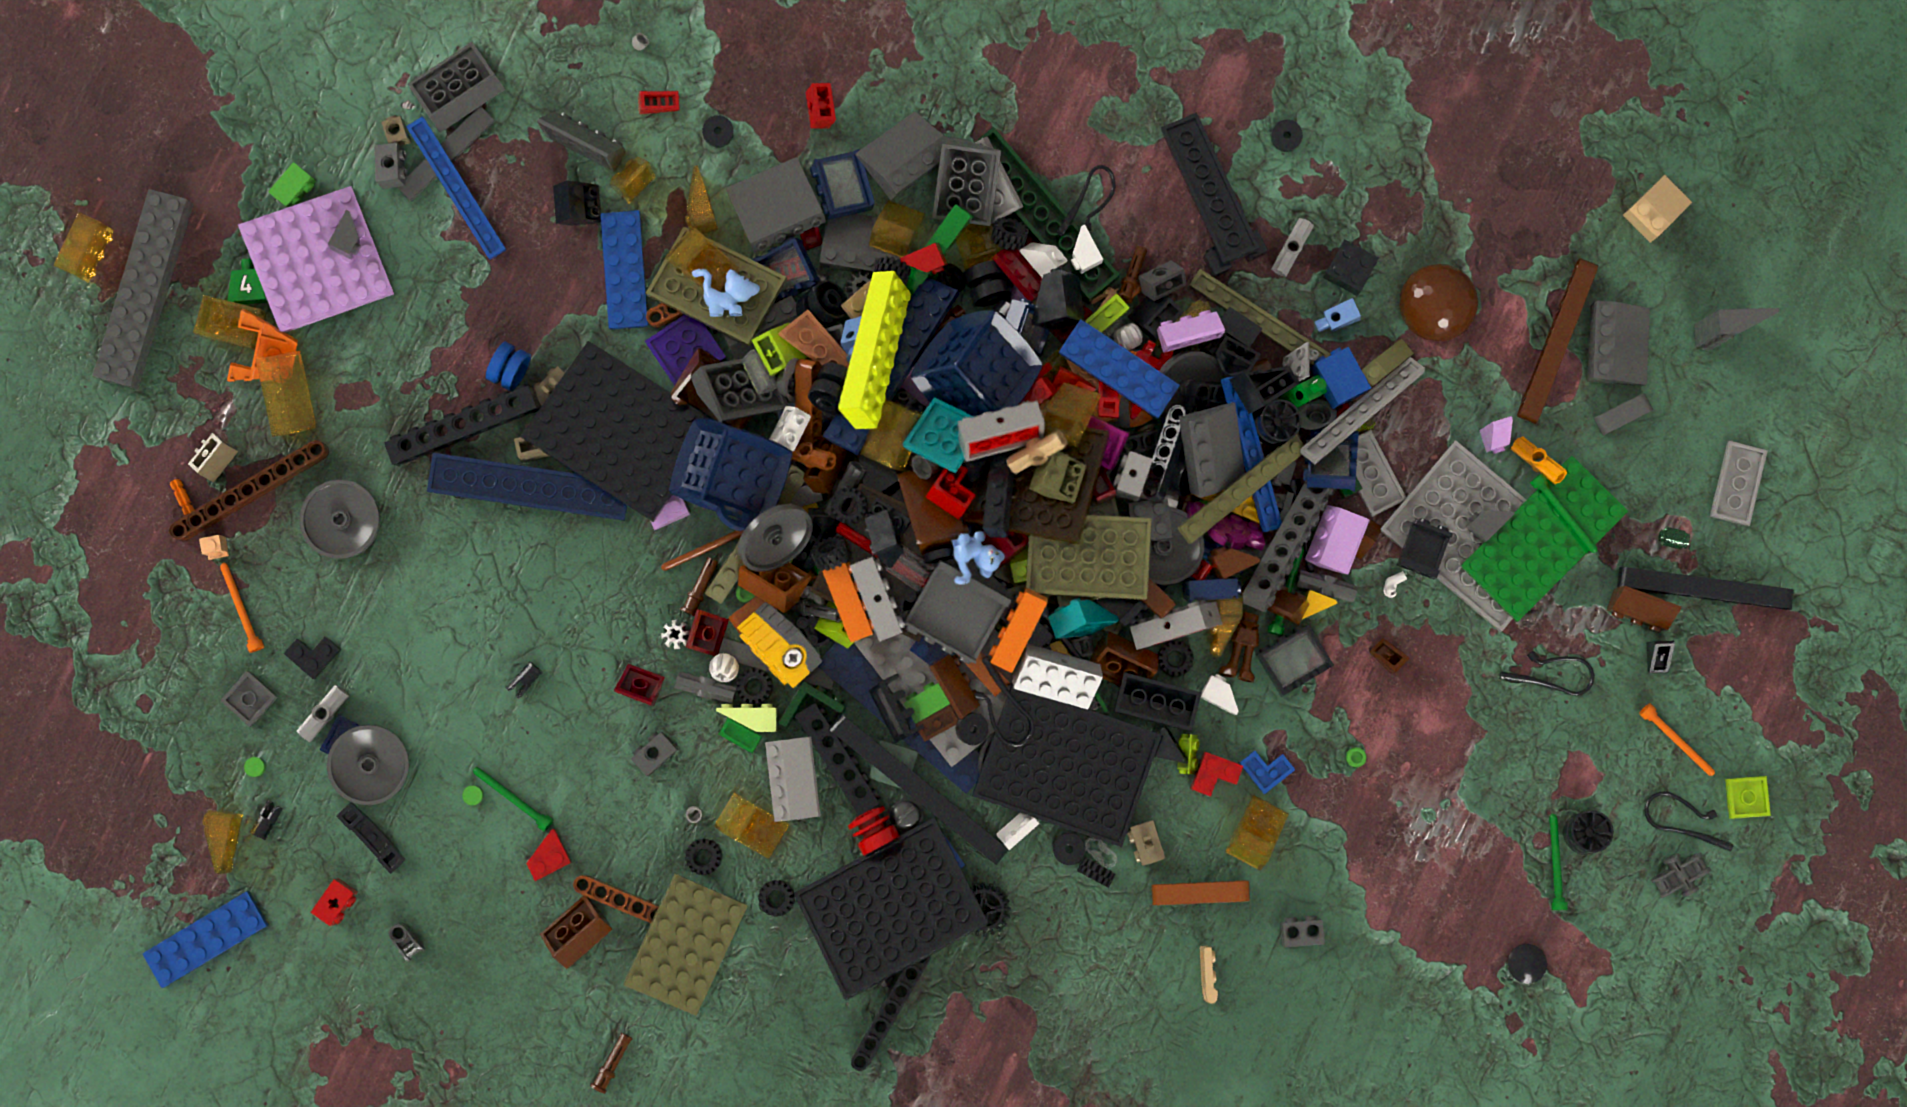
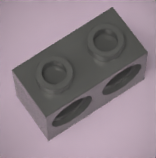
M1316 915L1305 916V920L1298 921L1297 917L1285 918V922H1280L1282 946L1285 948L1325 944L1323 920L1317 919ZM1310 925H1315L1317 932L1310 936L1307 929ZM1292 926L1296 927L1297 934L1294 937H1289L1287 934L1288 929Z

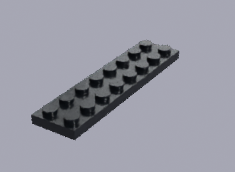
M1194 113L1162 126L1161 132L1222 264H1227L1258 251L1260 247L1198 114Z

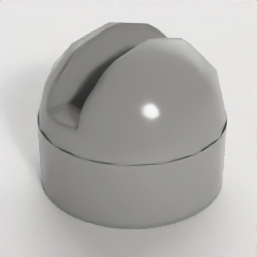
M637 33L633 37L632 46L636 50H643L649 44V39L642 33Z
M691 806L687 809L686 818L689 822L697 823L701 820L702 812L700 808ZM695 810H697L698 812H696V813L690 818L689 815H690L692 812H694Z

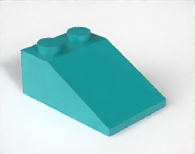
M1080 598L1070 601V605L1067 607L1056 608L1054 610L1055 613L1048 616L1056 639L1090 636L1120 621L1118 616L1091 600H1081Z

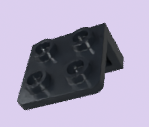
M1109 597L1097 599V602L1104 609L1119 617L1120 621L1118 622L1123 627L1127 624L1132 626L1139 619L1136 615L1141 610L1145 612L1149 608L1140 599Z

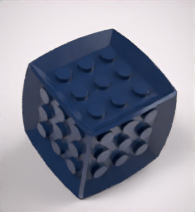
M979 311L950 321L927 346L911 373V379L930 403L935 397L973 417H978L986 412L993 413L1005 407L1018 406L1037 379L1043 364L1023 336L998 312Z
M695 419L679 451L669 492L685 501L716 511L718 517L726 526L736 531H744L758 515L777 506L785 486L793 453L792 450L760 435L727 426L711 419ZM729 515L734 516L740 520H734Z

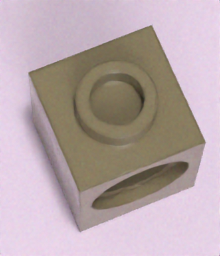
M390 116L386 118V121L381 122L388 144L397 142L400 146L411 143L405 122L400 116ZM395 127H400L397 134H392V130Z

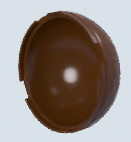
M1433 264L1416 270L1404 283L1400 293L1399 307L1405 324L1413 333L1426 340L1447 341L1463 334L1472 324L1478 309V297L1473 282L1460 269L1448 264Z

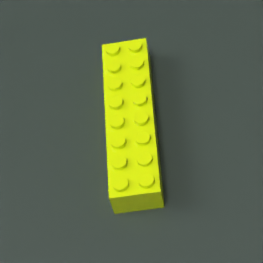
M895 271L873 272L846 375L838 409L855 429L877 428L878 422L881 419V410L886 399L885 394L890 383L891 370L894 367L895 353L898 350V341L902 334V325L907 314L908 301L911 298L910 291Z

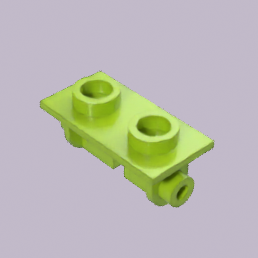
M1181 734V738H1179V745L1188 758L1187 764L1178 762L1177 769L1179 774L1195 775V771L1198 769V759H1196V753L1200 746L1199 739H1197L1198 735L1190 734L1189 738V734Z

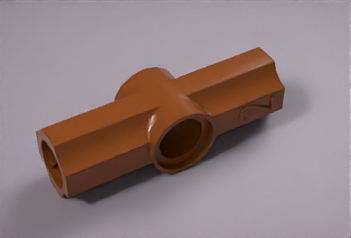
M809 442L798 443L795 450L792 451V460L804 463L807 468L817 467L828 471L829 469L832 470L836 465L837 457L834 453L815 448Z

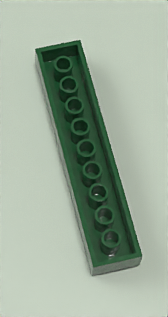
M992 127L977 141L988 137L993 148L1001 150L1000 162L1024 206L1011 214L1018 219V222L1022 221L1023 225L1028 226V234L1037 243L1056 246L1063 253L1068 261L1064 264L1062 270L1070 271L1072 274L1079 276L1082 297L1089 304L1093 298L1100 295L1116 282L1120 274L1101 252L1100 254L1103 258L1101 264L1082 274L1079 269L1075 270L1071 259H1073L1072 255L1080 227L1073 220L1063 236L1057 234V230L1068 213L999 132Z

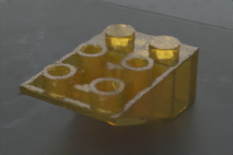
M695 227L690 228L665 257L674 267L702 289L705 278L703 276L695 278L692 275L693 270L698 268L707 269L712 274L711 288L719 291L726 283L727 272L730 269L736 271L739 268Z
M1064 382L1042 411L1044 436L1046 437L1059 430L1066 438L1067 444L1077 447L1101 394Z
M1235 597L1232 599H1214L1213 601H1216L1222 620V625L1210 628V634H1213V641L1210 642V654H1213V659L1221 657L1242 619L1243 598L1241 597L1237 599Z
M736 792L733 793L714 825L723 834L768 859L789 826L785 821L774 822L773 814Z
M1253 795L1225 852L1261 871L1271 857L1289 814Z

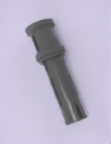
M799 599L787 611L789 613L797 612L802 616L813 615L835 622L841 620L837 609L814 604L809 599Z

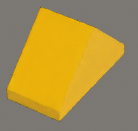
M1308 590L1305 594V600L1309 603V606L1302 619L1338 603L1335 599Z

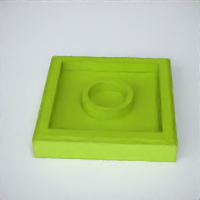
M1767 776L1725 779L1729 819L1771 816Z

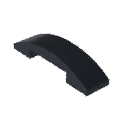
M352 802L336 815L369 848L390 874L406 860L379 827Z

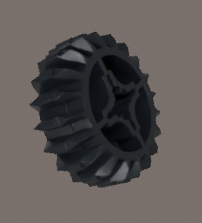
M982 882L981 889H978L976 883L974 884L975 891L973 893L974 895L981 894L979 903L981 908L983 899H985L986 907L989 906L990 909H994L986 911V918L988 919L991 913L1000 912L998 919L994 923L976 930V936L982 930L983 937H986L987 930H990V934L994 935L993 928L996 927L1000 932L1001 927L999 924L1007 925L1002 919L1003 917L1010 918V915L1005 914V911H1010L1011 907H1005L1004 904L1010 901L1009 899L1002 900L1006 893L1002 892L999 895V886L993 891L992 883L989 884L987 889L985 888V882ZM986 893L995 896L1000 906L988 904Z

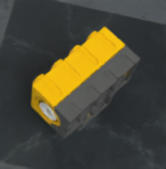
M767 602L763 603L755 613L753 612L737 627L742 633L739 635L740 638L749 645L751 651L769 667L772 674L784 685L788 683L794 688L823 662L819 658L820 655L803 634Z

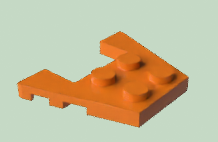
M242 308L238 327L258 332L252 367L231 362L227 381L290 379L298 340L285 332L279 331L275 326Z

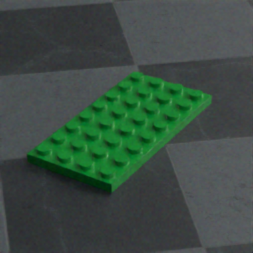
M1570 456L1561 465L1567 470L1564 479L1557 484L1547 479V486L1593 543L1596 544L1628 510L1573 456ZM1538 489L1488 541L1482 543L1460 565L1516 622L1589 551L1541 490L1538 491Z

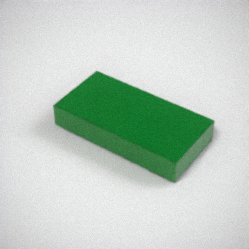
M729 717L718 733L720 736L752 754L763 737Z

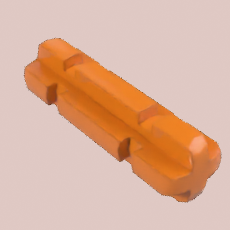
M180 479L171 481L170 486L172 490H175V497L180 507H183L181 510L186 516L195 509L193 505H190L191 501L186 490L182 488V481Z

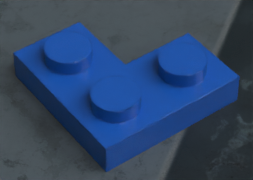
M1253 751L1239 762L1263 794L1267 793L1295 770L1283 754L1268 766L1256 751Z

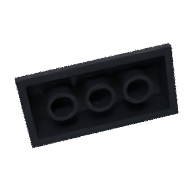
M1124 672L1113 712L1190 732L1193 729L1202 692Z

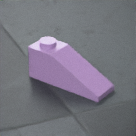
M1512 416L1494 421L1479 430L1486 452L1493 451V454L1505 451L1504 447L1510 444Z

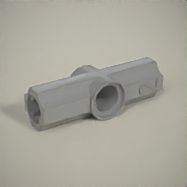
M1299 218L1271 268L1276 274L1284 277L1288 275L1314 227L1310 221ZM1288 244H1295L1297 251L1289 250Z
M334 685L298 728V734L311 742L325 724L333 719L336 711L349 697L347 692ZM322 708H325L327 711L324 719L319 716Z

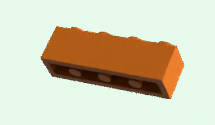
M848 561L841 563L842 566L840 567L836 566L834 570L830 568L829 571L824 569L822 572L850 643L874 634V627L871 619L866 614L867 609L864 601L860 599L858 594L860 591L856 581H853L850 568L851 563Z
M1026 588L1024 593L1020 591L1015 601L1018 605L1015 610H1010L1006 619L1009 623L1006 628H1001L998 635L1000 641L998 645L994 644L989 653L992 656L990 663L1011 673L1048 602L1047 597L1029 588Z

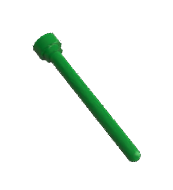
M1541 473L1530 482L1533 488L1543 492L1589 551L1596 553L1598 550L1597 546L1547 486V478L1544 474Z
M1303 545L1302 552L1299 558H1295L1292 571L1288 575L1285 584L1289 593L1292 592L1303 556ZM1276 615L1275 621L1269 624L1267 632L1283 636L1285 628H1283L1284 624L1282 622L1284 618Z
M479 767L473 769V773L533 818L540 830L545 832L551 826L554 819L549 815L539 814Z
M1551 814L1549 820L1555 892L1551 908L1552 910H1568V902H1565V898H1563L1558 818L1556 814Z

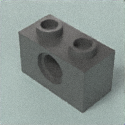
M397 142L374 146L376 183L382 189L405 186V179L407 178V170L404 161L407 159L405 149Z
M1169 261L1139 276L1141 292L1153 301L1187 286L1184 268L1173 261Z
M655 732L647 739L649 743L643 747L641 745L633 752L634 756L631 760L647 777L678 751V748L663 732L659 734ZM652 747H656L659 752L658 756L654 759L649 756V750Z

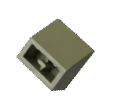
M1057 451L1047 456V462L1037 465L1029 489L1045 497L1073 503L1075 502L1086 465Z

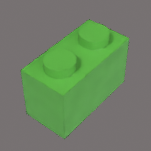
M293 162L268 192L288 208L300 204L301 198L314 188L316 181Z
M931 682L923 687L924 691L917 695L914 692L905 697L907 700L904 702L907 709L913 708L915 711L914 715L911 716L915 724L951 704L939 683L934 684V682Z

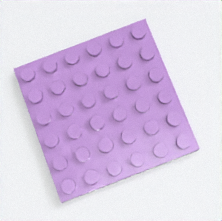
M351 186L238 224L281 332L286 333L394 295ZM346 210L350 211L361 245L360 251L357 255H353L352 259L329 249L328 242Z

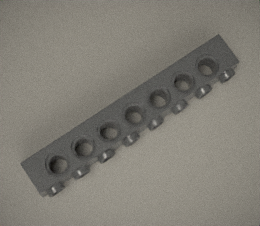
M1315 468L1316 475H1331ZM1305 481L1243 592L1244 604L1266 612L1268 606L1271 607L1273 605L1277 590L1282 589L1285 581L1284 577L1292 571L1294 559L1299 558L1303 543L1309 540L1310 530L1318 524L1319 514L1321 511H1325L1328 505V498L1335 493L1336 488H1307V481ZM1272 570L1278 571L1276 573H1270V571ZM1263 586L1269 587L1267 589H1261V587Z

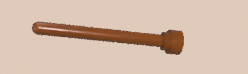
M735 530L663 563L661 569L667 571L737 538L740 540L744 531Z

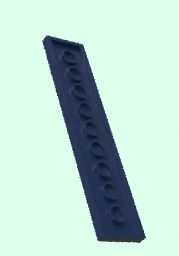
M927 277L914 292L907 305V314L903 321L902 334L899 337L898 350L895 353L894 367L891 370L890 383L887 386L881 417L959 296L958 290ZM844 415L835 416L824 433L823 438L858 455L874 428L855 429Z
M433 453L427 486L428 493L625 521L627 505L578 474Z
M835 642L821 658L823 662L818 667L885 724L868 691L883 679L857 647L852 644L849 648H846ZM897 700L896 702L901 712L906 710L902 703ZM912 717L906 719L911 730L916 727ZM919 731L903 739L966 794L977 782L979 777V752L976 749L951 767L930 739L924 742Z

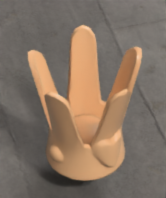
M1108 287L1102 294L1093 298L1091 304L1105 298L1101 303V306H1103L1117 293L1118 288L1114 290Z

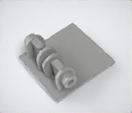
M1306 342L1283 357V367L1290 366L1300 383L1309 377V364L1318 358L1319 353L1315 349H1310L1309 342Z

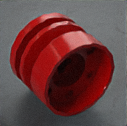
M884 806L872 808L856 817L847 825L849 830L858 826L859 831L852 834L853 837L863 835L864 839L857 844L863 856L900 836L894 824L884 826L883 823L890 818L889 815L880 819L878 814L886 811Z

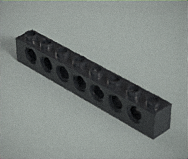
M526 384L519 385L515 388V391L499 393L497 395L498 398L493 400L490 398L484 399L479 402L480 405L464 407L461 409L462 412L444 415V419L440 421H429L425 423V427L420 429L419 427H414L402 436L401 434L391 436L389 441L384 442L391 464L396 466L403 465L539 411L541 406L534 387L527 386ZM519 398L520 404L514 408L513 401ZM501 405V413L496 415L495 408ZM482 412L484 415L483 420L478 422L477 416ZM464 419L466 422L465 427L460 429L459 423ZM446 426L447 434L442 436L441 430ZM429 434V441L424 443V436ZM411 441V448L406 450V443Z

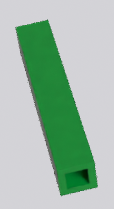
M955 204L926 246L939 243L945 257L974 216L960 205ZM910 266L911 273L906 288L910 291L911 297L918 286L927 277L930 278L933 274L932 272L926 273Z

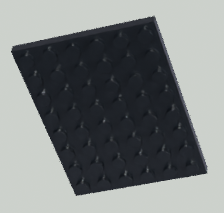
M587 341L524 430L521 438L654 522L672 496L669 492L673 470L690 426L695 419L711 418L688 403L686 405L676 404L671 399L669 391L590 341Z
M1012 682L1009 691L1034 720V734L1029 742L1023 746L1012 747L1001 742L994 732L972 796L1122 847L1162 734L1091 709L1081 708L1014 689ZM1006 698L997 727L1005 740L1019 743L1029 735L1031 729L1030 722Z
M935 818L928 820L794 893L846 1001L989 924Z

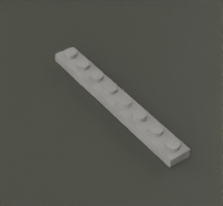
M1408 358L1301 448L1300 453L1314 464L1319 462L1425 373V367L1413 358Z

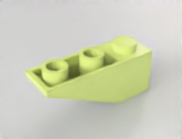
M721 704V708H716L717 712L756 732H777V708H773V704H761V708H753V704H741V708H733V704Z

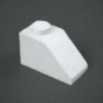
M1085 225L1081 226L1072 255L1073 259H1071L1075 270L1079 269L1081 274L1103 262V258Z
M1032 242L1020 250V253L1042 278L1043 274L1050 273V270L1055 268H1062L1068 261L1063 253L1053 245Z
M1218 674L1215 677L1210 676L1200 698L1233 715H1237L1238 708L1230 684L1226 683L1227 679Z

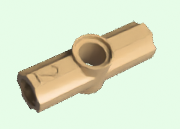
M1057 430L1042 439H1031L1026 443V448L1006 459L1007 464L1015 474L1031 465L1044 464L1048 460L1047 456L1066 447V438L1061 431Z

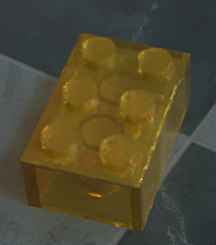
M78 212L53 266L89 283L90 279L95 276L98 262L104 257L106 245L112 240L113 229L96 219Z
M203 295L193 333L202 338L255 350L258 332L238 327L240 313L243 308L263 320L266 319L267 313L259 308Z
M885 399L877 428L870 429L860 454L892 469L904 471L911 451L903 447V442L922 416V413L895 401Z

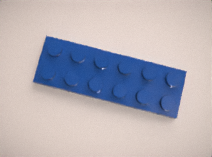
M640 211L600 213L609 329L649 327L646 319L648 310Z
M1081 319L1058 352L1157 419L1180 386Z
M246 891L142 953L161 988H165L267 927L268 923L251 893Z

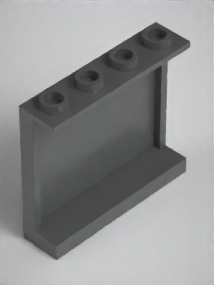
M797 157L726 188L754 253L763 251L776 243H782L787 238L800 235L804 231L812 227H818L826 222L823 211Z
M939 560L904 621V624L907 626L906 630L915 635L918 632L925 636L924 640L933 645L935 642L942 645L941 649L951 655L955 652L960 655L959 659L967 664H970V662L976 664L978 655L1011 600L973 578H970L969 583L963 585L956 584L954 580L957 576L963 577L962 572Z

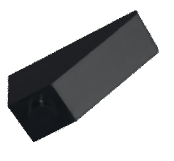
M831 517L813 518L811 537L804 549L792 560L791 564L806 573L815 566L811 556L812 547L814 545L817 546L816 543L818 541L822 542L824 538L827 540L830 536L834 538L837 534L836 528L839 524Z

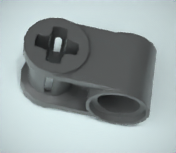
M398 923L390 928L389 938L407 962L411 961V957L419 951L423 952L425 950L422 942L415 936L407 924ZM398 927L404 931L402 938L397 937L395 934V930Z

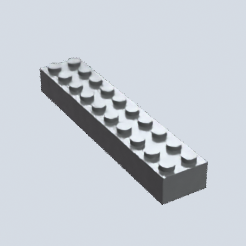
M151 189L148 190L93 377L132 389H139L194 205L189 200Z

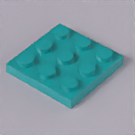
M934 397L903 442V447L956 473L965 460L959 442L958 422L967 417H974Z

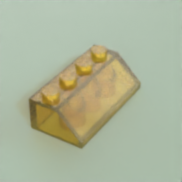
M300 350L257 358L256 363L272 437L316 428Z

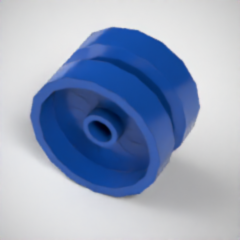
M506 341L503 342L490 360L485 379L494 384L501 382L502 388L513 392L527 372L531 361V354L522 349L516 352L514 345Z

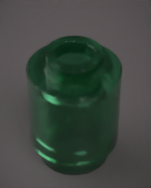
M1666 526L1664 530H1660L1658 541H1661L1662 546L1679 550L1682 548L1686 549L1690 541V534L1684 530Z

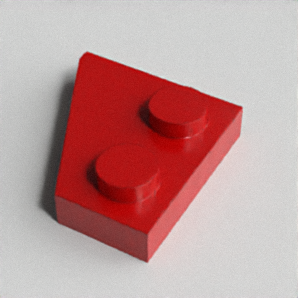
M555 828L548 833L526 863L535 881L572 863Z

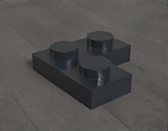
M324 637L313 650L307 647L301 640L296 639L283 654L315 680L341 649L327 637Z

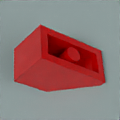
M933 243L899 258L901 262H906L907 265L926 273L932 272L933 275L943 271V267L948 265L939 243Z

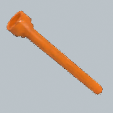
M222 563L220 569L248 637V644L246 645L249 653L259 651L264 648L262 639L255 635L228 564Z
M1651 703L1647 704L1639 712V715L1644 720L1652 721L1709 776L1715 774V770L1657 715L1656 708Z

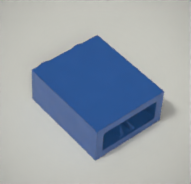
M1339 347L1330 353L1331 356L1317 358L1314 361L1315 364L1310 368L1313 376L1319 375L1326 381L1327 392L1324 395L1332 410L1371 389L1349 347L1343 350Z

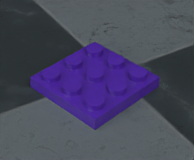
M683 315L645 340V343L674 386L698 348L707 351L720 361L726 359V356L706 326L687 315Z

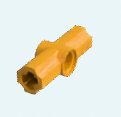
M1523 436L1518 437L1514 441L1511 450L1530 464L1535 472L1543 473L1554 484L1560 483L1564 479L1567 470L1550 458L1544 449L1537 448ZM1537 459H1543L1540 462H1535Z

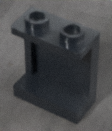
M1419 518V520H1414L1411 524L1396 566L1434 580L1439 575L1440 571L1438 569L1453 533H1450L1449 529L1444 526L1438 525V527L1430 525V521Z

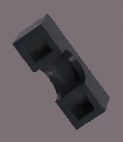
M1258 230L1253 231V234L1260 249L1246 255L1247 262L1265 255L1268 251ZM1215 246L1206 250L1203 260L1212 277L1216 278L1231 271V262L1223 265Z

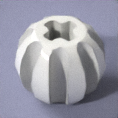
M1129 323L1116 329L1113 338L1114 342L1121 344L1127 350H1131L1142 343L1143 334L1139 326Z
M672 620V626L669 627L666 623L663 628L667 629V632L661 633L662 639L668 638L664 644L670 647L674 643V649H680L681 642L686 646L687 640H685V636L690 634V630L684 631L687 624L682 622L678 626V620ZM674 630L680 632V634H678V639L672 637V635H674Z
M724 653L716 655L711 660L709 666L712 678L725 683L732 681L737 676L739 670L736 658Z

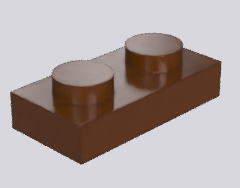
M949 705L918 722L915 726L924 724L925 728L921 729L919 733L924 742L957 725L958 718Z

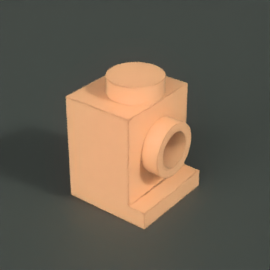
M215 535L199 539L201 552L203 555L208 556V560L229 556L226 537Z

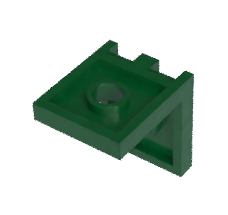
M803 682L779 723L788 728L808 694L841 714L846 709L843 705L845 701L835 695L830 698L826 695L828 691L816 685L814 688Z

